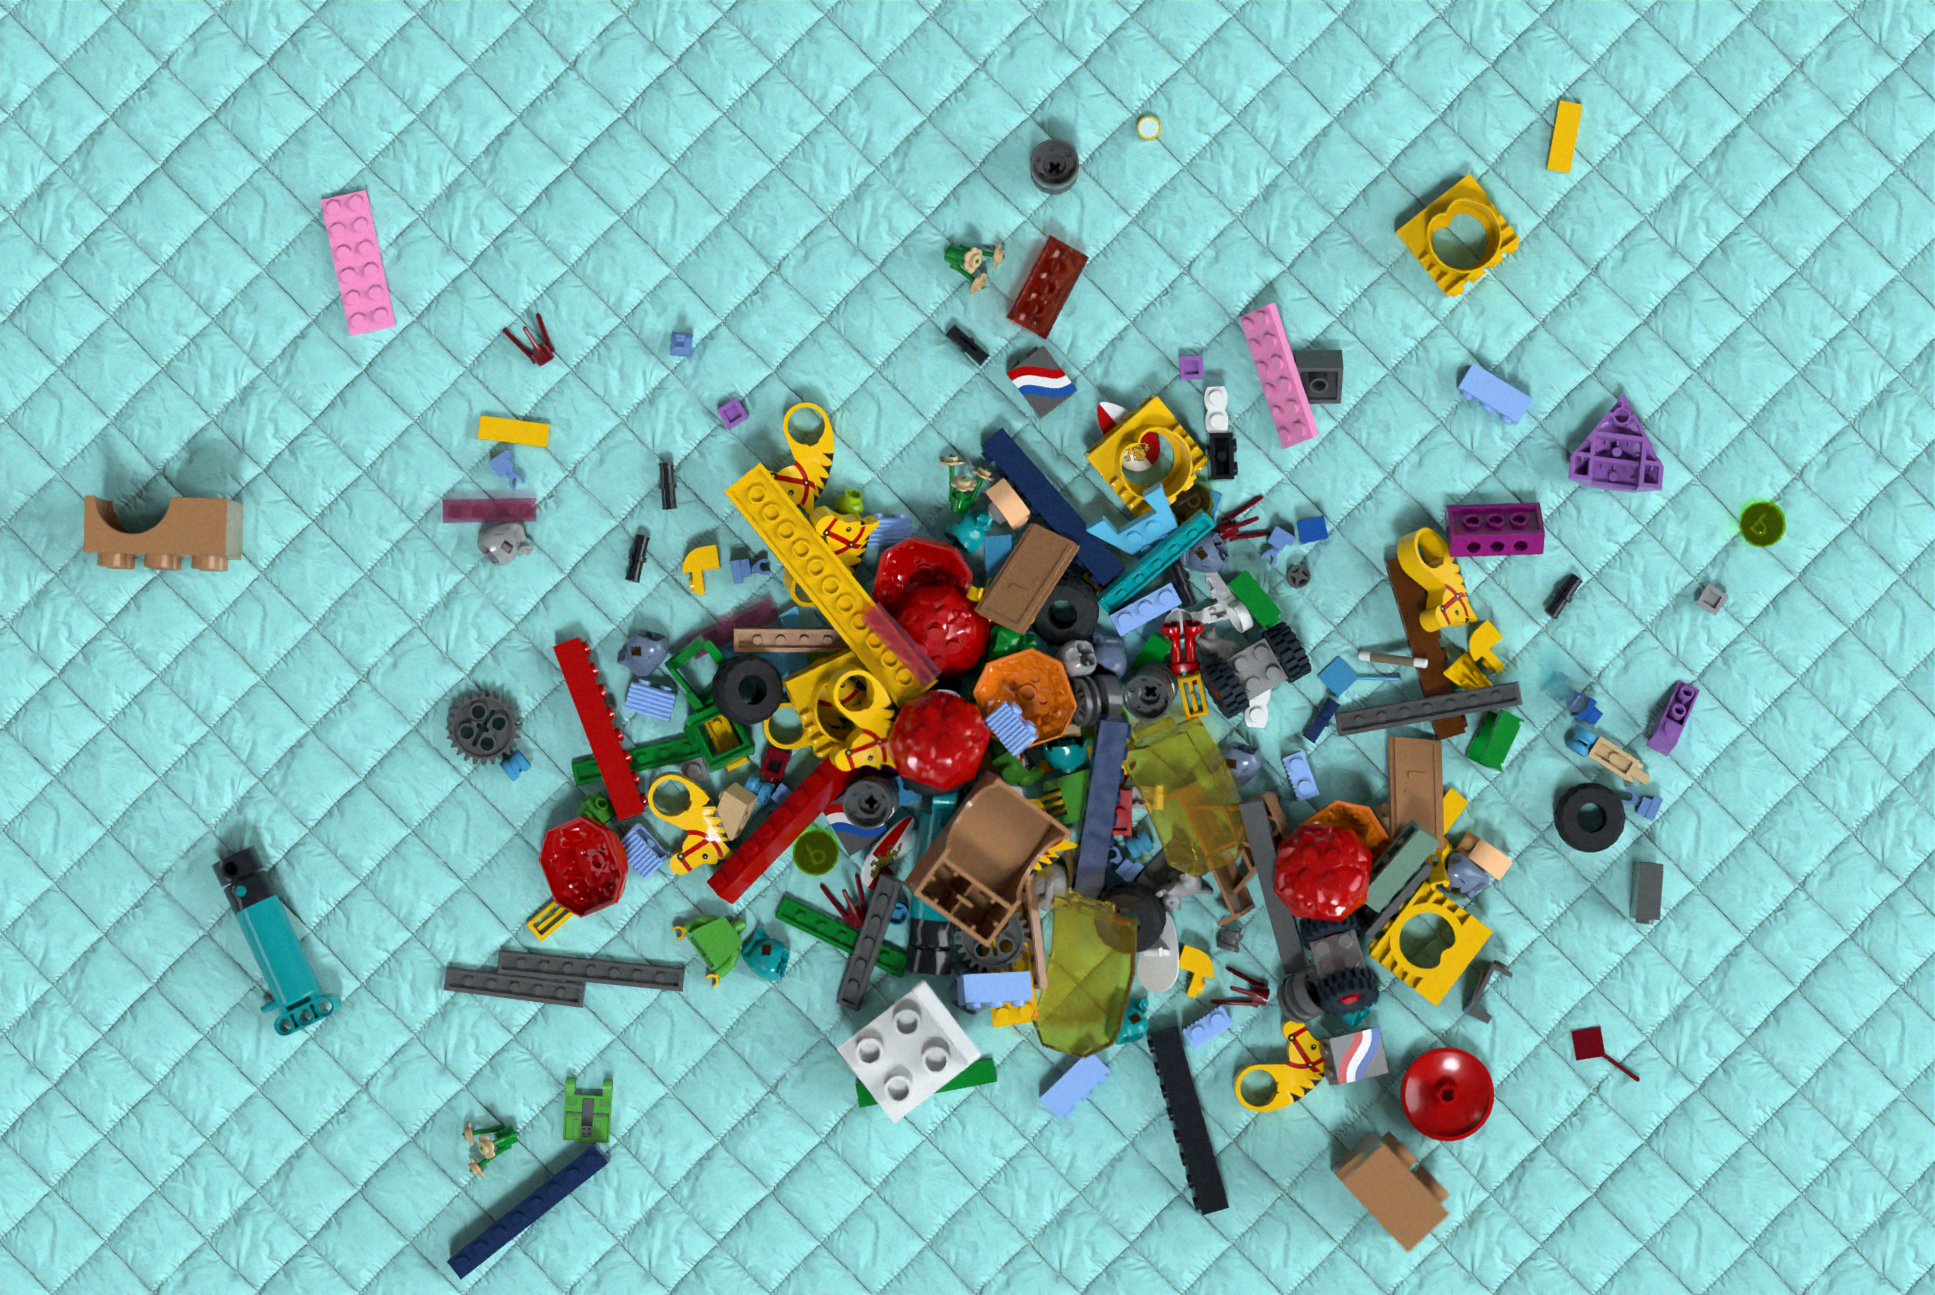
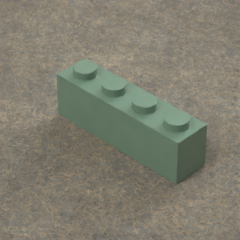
M1412 819L1374 862L1370 871L1366 905L1379 913L1390 903L1391 898L1398 890L1405 886L1406 881L1412 874L1420 869L1426 858L1436 851L1440 842L1430 830Z

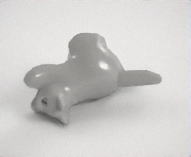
M1212 626L1210 630L1200 634L1195 650L1204 656H1213L1216 659L1221 657L1227 660L1253 644H1240L1235 641L1221 639L1216 634V627Z
M1189 867L1185 871H1172L1168 875L1171 883H1166L1154 891L1155 895L1163 897V903L1170 908V911H1173L1174 908L1181 910V899L1185 896L1213 894L1210 888L1201 887L1202 880L1199 877V870L1195 867Z

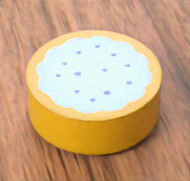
M1151 116L1142 118L1137 125L1138 135L1144 140L1155 139L1160 133L1159 121Z

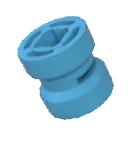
M1576 726L1573 731V738L1569 739L1565 746L1575 753L1586 757L1589 752L1588 747L1595 742L1597 737L1586 729Z
M518 749L512 753V758L504 759L499 763L513 782L519 778L521 771H528L532 768L529 761Z
M753 774L748 778L744 788L757 795V802L765 805L771 799L775 785L769 781L763 782L759 776Z
M1144 829L1138 831L1136 837H1127L1123 840L1134 860L1141 857L1143 851L1149 852L1155 849Z
M901 902L896 903L890 924L900 926L907 921L909 911L905 904Z

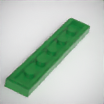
M708 732L701 733L711 755H713ZM687 737L629 750L633 762H630L631 768L637 772L702 757L698 748H693L690 745ZM595 758L571 763L576 786L603 780Z
M786 896L775 915V918L853 955L860 932ZM882 943L875 966L901 978L907 964L908 955Z
M993 1058L972 1063L935 1093L997 1082ZM863 1083L856 1084L860 1108L879 1104Z

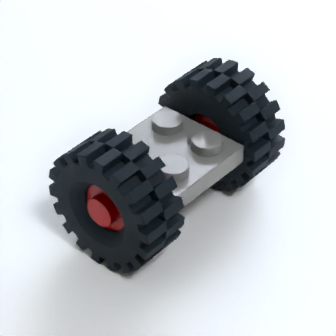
M1281 621L1262 632V640L1229 659L1224 660V658L1219 657L1199 669L1201 679L1208 690V694L1212 697L1219 711L1227 719L1250 707V700L1285 680L1288 683H1293L1312 671L1311 664L1309 663L1310 660L1306 656L1301 642L1285 622Z
M1356 910L1341 922L1311 918L1300 919L1299 926L1304 945L1312 951L1320 983H1317L1316 989L1323 1012H1326L1328 1015L1332 1013L1333 1016L1338 1014L1344 1016L1350 1012L1354 1014L1357 1010L1363 1011L1366 1006H1372V1002H1376L1377 998H1379V991L1372 970H1367L1358 938L1360 937L1359 934H1361V927Z

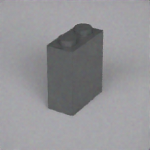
M1633 861L1630 917L1635 918L1636 923L1653 924L1654 920H1660L1664 864Z

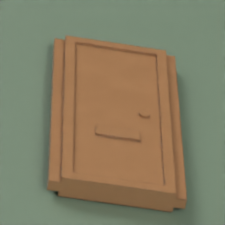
M1030 523L976 606L975 612L1018 634L1024 635L1080 549V546L1046 528Z
M1395 736L1388 737L1390 844L1409 822L1414 819L1430 830L1440 842L1436 851L1444 850L1442 742Z

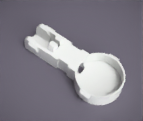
M1217 572L1207 573L1205 584L1210 590V597L1212 599L1216 598L1220 602L1236 630L1243 633L1253 627V621L1247 608L1231 593Z
M1217 602V604L1205 607L1197 612H1188L1184 609H1178V607L1173 608L1166 615L1164 623L1179 621L1181 625L1180 640L1185 642L1184 620H1190L1192 617L1193 620L1210 624L1229 618L1220 602Z

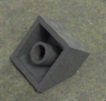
M1295 350V364L1308 403L1341 404L1344 368L1342 350Z

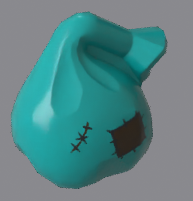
M987 509L964 513L950 520L944 526L943 533L958 550L963 553H973L982 545L985 531L991 529L993 519L989 517Z
M757 928L753 938L742 948L741 956L747 966L757 976L765 980L774 981L784 976L790 958V951L781 941L770 939V936L764 929Z
M1119 995L1113 1000L1107 1018V1032L1109 1038L1116 1045L1137 1041L1145 1036L1148 1030V1020L1143 1013L1147 1011L1146 1007L1149 1005L1147 997L1135 999Z

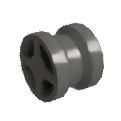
M1304 565L1292 566L1286 575L1287 582L1294 588L1306 586L1311 578L1309 569Z
M1221 929L1220 934L1222 937L1217 942L1216 947L1239 953L1240 948L1238 945L1243 940L1244 935Z

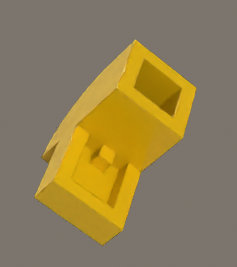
M717 545L696 548L684 560L682 572L683 574L692 573L693 577L689 578L690 591H695L696 596L706 594L703 571L721 569Z
M1489 620L1482 622L1470 634L1467 642V652L1473 662H1476L1481 657L1483 659L1481 664L1489 673L1492 671L1499 673L1505 666L1491 652L1490 648L1503 636Z
M1183 944L1179 956V968L1193 972L1186 995L1196 998L1197 993L1202 994L1206 981L1202 980L1203 976L1213 979V964L1203 951Z

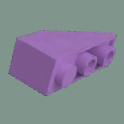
M1681 680L1677 682L1653 727L1646 746L1664 756L1670 753L1679 740L1700 690Z

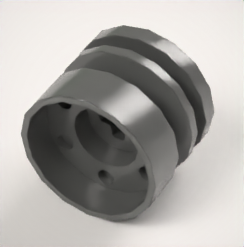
M1049 139L1040 143L1035 148L1030 160L1031 179L1035 187L1043 193L1050 195L1063 194L1073 187L1079 174L1078 154L1073 146L1060 139ZM1050 166H1053L1054 168L1058 166V173H1056L1055 171L1050 173Z
M1148 662L1136 668L1124 688L1123 701L1125 708L1132 716L1139 720H1158L1166 714L1177 695L1178 682L1176 675L1169 667L1162 663Z
M1112 674L1094 675L1092 678L1070 679L1069 683L1078 705L1071 718L1073 724L1076 726L1095 725L1098 713L1121 715L1123 708L1122 691L1115 676Z
M873 774L865 776L850 786L844 794L842 804L844 814L849 822L858 828L874 829L895 814L900 798L898 789L886 776ZM873 795L874 799L878 800L876 804H874V800H870V797Z
M1311 965L1298 973L1284 978L1277 987L1279 1007L1289 1020L1297 1024L1306 1023L1326 1013L1322 1010L1316 989L1317 983H1320L1316 965Z

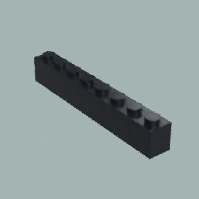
M1174 1026L1150 1033L1151 1039L1147 1040L1150 1053H1155L1157 1062L1153 1064L1156 1075H1161L1164 1084L1160 1085L1163 1099L1168 1098L1170 1107H1166L1169 1120H1174L1177 1129L1173 1130L1176 1144L1181 1142L1183 1152H1179L1182 1165H1187L1190 1174L1186 1175L1189 1189L1194 1188L1196 1197H1192L1195 1210H1200L1203 1216L1229 1208L1178 1028Z

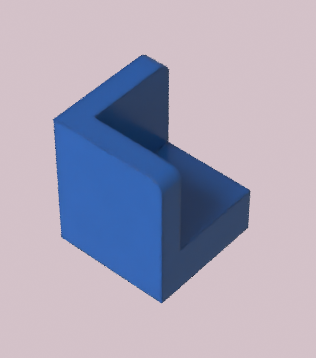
M1324 515L1300 520L1296 523L1300 545L1329 538Z

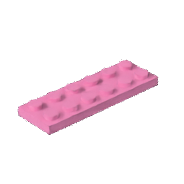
M363 190L320 200L350 336L396 327L367 191Z
M1271 303L1240 316L1242 329L1282 448L1285 449L1319 436L1276 304Z

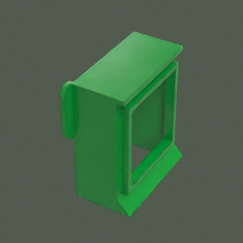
M701 634L664 663L669 672L687 692L686 700L697 713L714 703L711 694L712 684L697 695L677 669L703 648L719 667L724 663L721 652L711 641H705Z
M715 705L688 717L683 728L690 745L693 748H698L710 774L755 753V748L741 724L731 721L742 745L717 757H712L697 726L722 715Z
M1503 709L1489 710L1479 734L1473 736L1465 757L1489 769L1503 772L1501 763L1504 762L1521 726L1519 723L1524 722V720Z

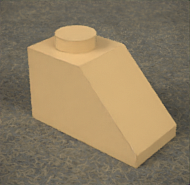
M737 782L728 788L725 787L718 797L720 802L717 810L727 837L731 841L744 832L758 799L757 795Z

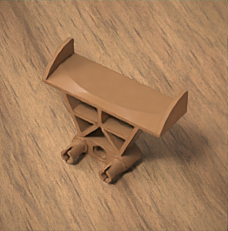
M1198 781L1164 796L1163 802L1176 796L1178 797L1231 914L1217 922L1218 926L1240 918L1256 908L1246 886L1257 874V870L1246 836L1243 821L1242 823L1240 822L1236 811H1240L1239 803L1207 802ZM1277 790L1262 791L1252 797V799L1263 798L1268 820L1272 819L1276 822L1277 829L1271 828L1276 849H1278V843L1291 834L1292 831L1279 805L1281 795L1276 796L1279 792ZM1212 811L1223 812L1234 839L1225 841ZM1236 843L1250 871L1244 879L1229 850V846Z

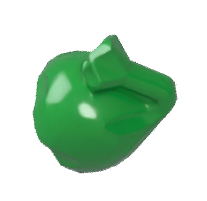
M1000 624L995 625L990 634L988 655L993 659H998L1031 647L1038 650L1035 635L1025 636V634H1018Z

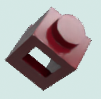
M769 746L759 771L764 774L763 779L776 783L777 779L782 781L792 754ZM773 761H777L780 765L777 770L771 768Z

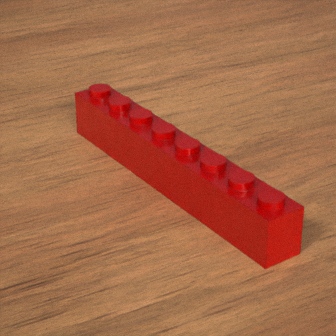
M577 637L554 646V652L618 820L624 821L647 812L648 798L645 792L641 793L639 789L640 777L636 770L633 771L631 768L632 756L629 749H624L622 740H625L621 728H616L613 719L616 718V714L612 705H607L605 697L608 694L604 684H599L597 675H600L596 663H591L588 655L591 653V649L587 640L583 641L581 637Z
M828 755L707 881L709 886L720 898L733 905L859 775L861 770L857 767L850 771H843L832 764Z

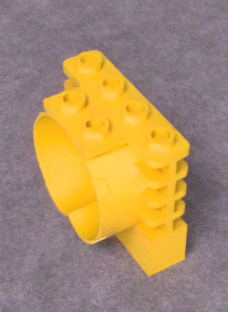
M1470 173L1395 232L1398 239L1409 253L1414 255L1418 263L1422 265L1446 298L1451 295L1453 298L1457 297L1465 290L1462 286L1468 281L1473 284L1486 273L1484 269L1487 266L1491 270L1504 259L1502 255L1505 252L1510 255L1520 247L1517 243L1521 238L1516 235L1512 230L1513 228L1504 220L1502 214L1496 210L1494 204L1488 200L1487 194ZM1457 214H1467L1477 219L1484 227L1487 235V248L1483 257L1476 264L1467 268H1453L1444 264L1435 254L1432 244L1434 232L1438 229L1447 228L1451 224L1452 218Z
M1153 393L1082 454L1136 518L1153 509L1143 498V491L1151 486H1140L1129 481L1122 471V457L1129 447L1140 444V440L1146 432H1155L1162 435L1168 440L1173 450L1174 460L1171 471L1161 481L1170 505L1177 499V494L1193 486V480L1197 478L1194 472L1198 473L1207 465L1206 461L1209 459L1183 429L1181 424L1177 422L1174 415L1158 396Z
M849 647L781 679L791 704L795 707L796 714L802 723L803 730L808 737L807 739L813 748L814 755L823 759L829 755L834 746L846 742V738L855 729V725L844 729H835L825 725L817 715V702L820 692L828 684L832 674L841 667L857 666L870 674ZM852 675L862 682L867 691V682L864 676ZM889 697L892 703L894 714L896 716L898 714V710L896 708L895 703Z
M1424 880L1415 889L1413 895L1407 898L1399 907L1398 912L1384 924L1379 934L1380 938L1377 939L1375 937L1367 947L1370 950L1367 955L1437 1007L1493 931L1439 890L1432 891L1429 883ZM1426 912L1435 913L1445 918L1451 925L1455 935L1453 946L1443 950L1440 955L1439 964L1430 969L1412 965L1402 954L1399 945L1400 932L1404 924L1411 917Z

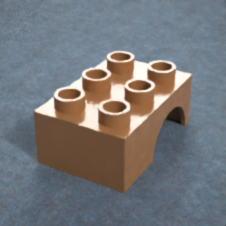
M85 495L83 552L97 555V566L108 569H135V557H144L145 568L177 571L181 570L182 558L191 559V569L227 572L228 559L241 560L243 504L224 498L170 497L167 513L159 524L146 532L131 534L119 523L114 512L113 501L97 498L95 495Z
M985 770L903 882V885L986 947H989L1022 902L1020 895L1023 885L1036 863L1055 843L1063 839L1067 840L1072 832L997 776Z
M1370 1131L1331 1168V1171L1404 1250L1409 1253L1450 1214L1442 1206V1203L1450 1194L1422 1166H1419L1413 1173L1409 1170L1417 1159L1390 1131L1381 1139Z

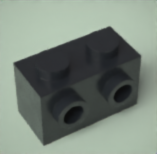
M1233 432L1209 433L1207 435V457L1209 458L1208 482L1232 481L1235 479L1234 476L1238 475L1237 462H1234V452H1237L1236 438H1233Z

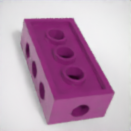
M1540 502L1446 505L1445 530L1450 557L1543 554L1545 530Z

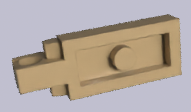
M1602 736L1598 737L1587 754L1588 757L1630 783L1636 779L1646 785L1650 779L1649 775L1641 771L1643 765L1639 763V760Z

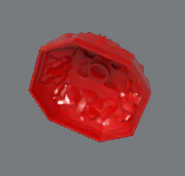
M909 536L882 551L872 596L890 621L891 617L919 587L952 585L967 596L973 573L964 561L961 552L954 545L926 536Z
M952 585L919 587L890 619L891 624L937 680L945 681L949 678L957 679L963 677L986 652L990 641L989 619L975 612L977 604Z
M931 690L902 703L886 742V748L900 776L941 791H946L975 778L991 733L977 705L969 703L957 695Z
M583 815L547 830L540 852L539 862L555 903L580 918L618 903L626 886L629 869L628 857L624 853L625 848L620 842L618 834L606 827L605 823Z
M1303 823L1278 843L1273 891L1294 917L1341 922L1367 901L1372 853L1350 827Z

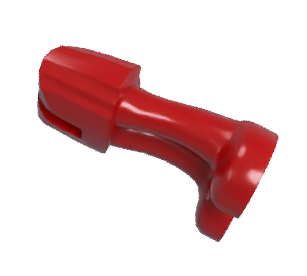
M1169 621L1160 625L1161 634L1168 636L1169 640L1174 642L1171 647V661L1167 663V667L1176 676L1181 675L1182 677V671H1187L1190 675L1195 674L1194 671L1200 669V662L1196 660L1195 637L1204 630V623L1201 621H1183L1185 658L1181 656L1180 622ZM1196 680L1192 681L1193 685L1197 684Z

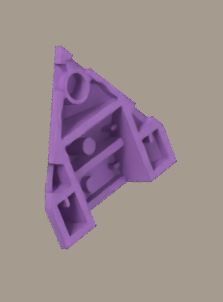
M1625 394L1622 395L1570 456L1568 479L1592 488L1632 493L1661 491L1664 466L1661 460L1657 458L1652 448L1653 446L1636 414L1631 410Z

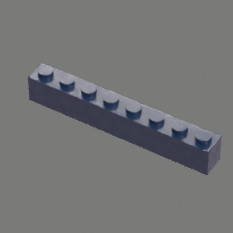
M1003 428L981 445V448L984 450L981 455L989 464L993 461L999 469L996 472L1002 479H1009L1014 485L1012 488L1020 499L1023 496L1029 502L1027 505L1028 509L1035 516L1039 514L1045 520L1042 523L1043 526L1080 546L1073 560L1081 569L1085 566L1089 570L1090 574L1088 577L1096 586L1099 584L1102 587L1106 586L1124 570V566L1103 542L1086 531V523Z
M1102 713L1097 715L1077 843L1078 847L1072 875L1071 892L1073 897L1100 900L1102 892H1106L1107 878L1104 877L1105 871L1110 868L1108 852L1109 848H1113L1114 835L1111 834L1112 826L1117 824L1115 807L1116 804H1120L1121 791L1118 788L1119 782L1124 780L1122 763L1123 760L1127 759L1128 747L1125 744L1126 738L1131 736V724L1128 723L1126 716Z
M597 1143L593 1144L447 1260V1263L457 1276L463 1279L611 1160Z

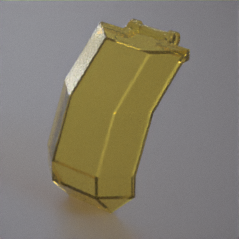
M1199 716L1177 724L1172 717H1167L1161 723L1138 732L1132 731L1129 738L1130 742L1125 744L1128 747L1127 759L1123 760L1122 764L1142 796L1163 847L1167 864L1193 877H1198L1237 861L1248 840L1239 809V803L1242 800L1225 759Z
M1071 891L1068 898L1054 895L1051 901L1053 906L1052 951L1046 971L1048 988L1041 990L1039 1002L1031 1020L1043 1047L1085 1059L1113 1046L1121 1030L1135 977L1138 920L1116 913L1115 903L1106 901L1104 903L1080 896V893Z

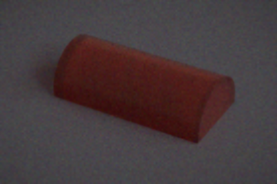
M1048 235L1005 319L1039 338L1047 339L1089 257L1055 237Z

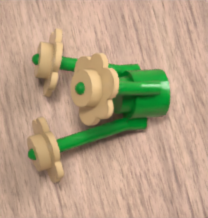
M997 243L994 252L980 250L976 247L968 248L963 245L956 246L950 244L948 246L944 260L951 263L950 268L958 271L972 282V286L969 289L971 295L975 294L976 291L981 292L985 288L988 275L983 272L980 276L974 278L969 273H973L980 266L982 256L993 257L994 269H997L999 263H1003L1005 258V250L1002 249L1001 243Z
M951 454L945 456V460L939 461L940 465H949L950 494L948 502H951L950 510L960 514L968 513L969 507L974 506L976 495L983 480L986 479L993 482L995 478L991 476V471L983 467H979L978 470L975 468L971 470L972 473L979 476L977 482L966 475L954 476V465L963 464L965 460H958V456ZM970 490V491H973V492H972L971 496L969 497V493H967V492H965V491Z
M468 1120L467 1127H463L464 1132L462 1135L465 1141L470 1142V1146H473V1135H479L478 1148L486 1158L476 1163L472 1156H468L471 1160V1163L468 1165L470 1172H473L475 1176L480 1174L482 1178L485 1176L480 1167L502 1152L511 1149V1145L518 1142L516 1133L511 1125L504 1127L501 1124L496 1127L472 1130L471 1122ZM497 1132L496 1134H494L495 1140H489V1137L486 1133ZM495 1145L501 1147L495 1152L493 1151L495 1149Z

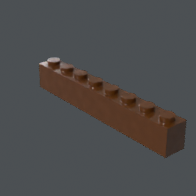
M1398 558L1385 561L1384 564L1411 656L1428 660L1427 668L1415 667L1424 698L1453 693L1451 684L1453 681L1443 674L1447 669L1445 661L1448 660L1445 647H1440L1438 638H1441L1440 629L1428 632L1420 623V614L1427 609L1425 594L1428 591L1403 570ZM1465 715L1431 720L1436 741L1466 733L1465 728L1468 727Z

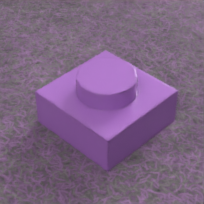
M1202 355L1179 356L1180 380L1204 379Z
M737 398L717 409L729 430L749 418Z

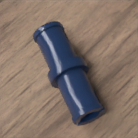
M1328 697L1318 714L1315 713L1313 715L1314 720L1302 736L1315 744L1324 728L1330 725L1329 721L1338 707H1340V704Z

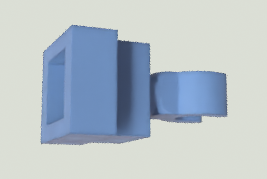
M672 332L670 355L692 358L694 334Z
M507 449L488 463L499 477L506 474L509 479L510 488L515 490L513 480L519 478L522 483H525V479L514 471L515 467L510 461L514 456Z
M1275 526L1266 541L1272 546L1269 551L1261 555L1260 559L1264 560L1266 555H1271L1273 562L1270 566L1273 567L1277 562L1276 556L1278 552L1282 551L1286 544L1292 546L1296 537Z
M749 559L730 561L734 585L744 584L743 578L752 577V574L768 575L770 573L769 570L762 571L760 569V564L766 563L768 560L761 559L757 564L753 565L749 564Z
M782 782L771 796L775 804L764 810L763 815L765 816L769 811L774 812L794 790Z
M1625 789L1626 792L1632 795L1630 801L1621 799L1622 803L1638 806L1635 813L1654 821L1663 799L1655 795L1651 799L1644 796L1641 798L1632 789Z
M1113 846L1112 849L1116 851L1117 856L1114 859H1110V863L1115 862L1119 866L1115 872L1123 880L1133 882L1145 867L1138 861L1133 864L1127 858L1124 859L1119 849Z

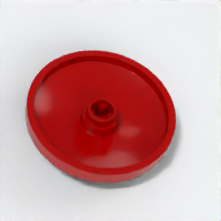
M1440 1047L1421 1054L1409 1065L1401 1082L1400 1101L1406 1118L1420 1133L1434 1140L1457 1141L1471 1136L1485 1124L1494 1104V1086L1488 1070L1475 1056L1458 1048Z

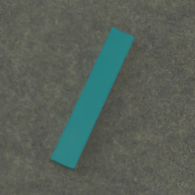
M1202 508L1199 509L1097 596L1098 604L1111 615L1217 526L1215 521Z

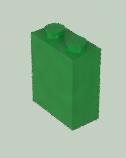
M1246 570L1226 585L1236 599L1244 604L1251 618L1260 629L1265 626L1267 629H1270L1280 620L1278 615L1282 612Z

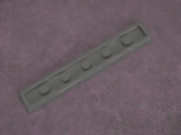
M885 873L880 874L836 1003L855 1011L860 1010L904 881Z
M447 967L444 990L580 1008H583L586 984Z

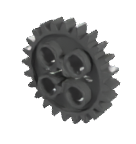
M482 690L480 697L473 691L472 699L464 695L465 703L456 701L459 707L458 710L450 709L454 714V718L447 717V720L452 722V726L445 727L446 730L452 731V734L447 736V739H454L455 741L450 747L459 748L456 753L458 756L465 753L464 761L472 757L474 765L477 764L479 759H481L482 766H486L487 759L494 765L496 762L495 757L503 761V753L511 755L509 747H517V744L513 742L514 738H521L520 735L515 733L516 730L522 729L521 726L515 723L521 717L513 716L517 708L509 709L511 701L503 703L504 695H500L495 699L494 691L490 693L489 697H487L485 690ZM479 705L485 709V715L481 719L474 716V709ZM491 710H495L493 717L487 724L489 731L483 732L477 745L473 746L474 740L481 731V728L478 727L479 724H485ZM498 717H502L506 722L502 730H497L494 727V721ZM466 726H471L474 730V734L470 739H466L462 735V730ZM487 737L492 738L494 741V746L489 751L485 750L482 746L483 740Z
M1022 912L1013 913L1008 920V926L1000 930L999 937L995 939L998 952L997 957L993 956L991 944L989 946L990 951L986 956L978 955L976 947L981 942L963 929L955 931L956 935L961 936V939L955 941V944H962L958 953H966L963 961L971 959V968L978 964V972L987 967V973H991L992 968H995L996 972L1000 973V967L1002 966L1009 971L1008 964L1010 962L1017 966L1015 958L1023 959L1024 957L1020 951L1028 950L1023 945V942L1030 941V938L1024 936V933L1029 932L1030 929L1022 927L1027 920H1019ZM1004 939L1010 940L1013 944L1009 952H1003L999 948L1000 942Z

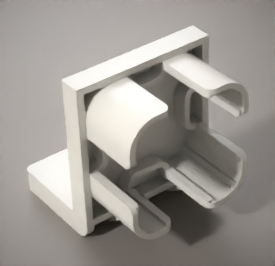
M924 980L911 988V992L837 1048L894 1124L981 1057L980 1052Z

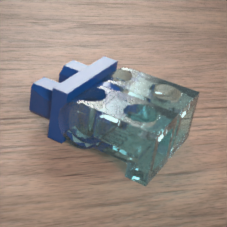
M1554 672L1540 690L1566 711L1573 712L1570 716L1575 720L1584 719L1587 723L1595 725L1603 715L1594 706L1597 701L1587 697L1582 692H1576L1565 682L1569 677L1563 672Z

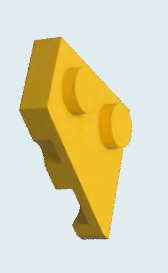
M1466 652L1443 672L1446 677L1464 690L1493 686Z

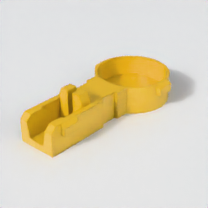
M1445 837V849L1435 851L1426 858L1433 868L1429 875V885L1432 891L1436 890L1437 884L1442 883L1444 887H1449L1450 884L1445 868V860L1452 852V845L1448 843ZM1437 855L1438 861L1433 862L1432 856Z

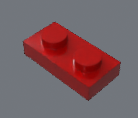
M1118 788L1121 791L1120 804H1116L1115 807L1117 824L1112 826L1111 834L1132 836L1133 788Z

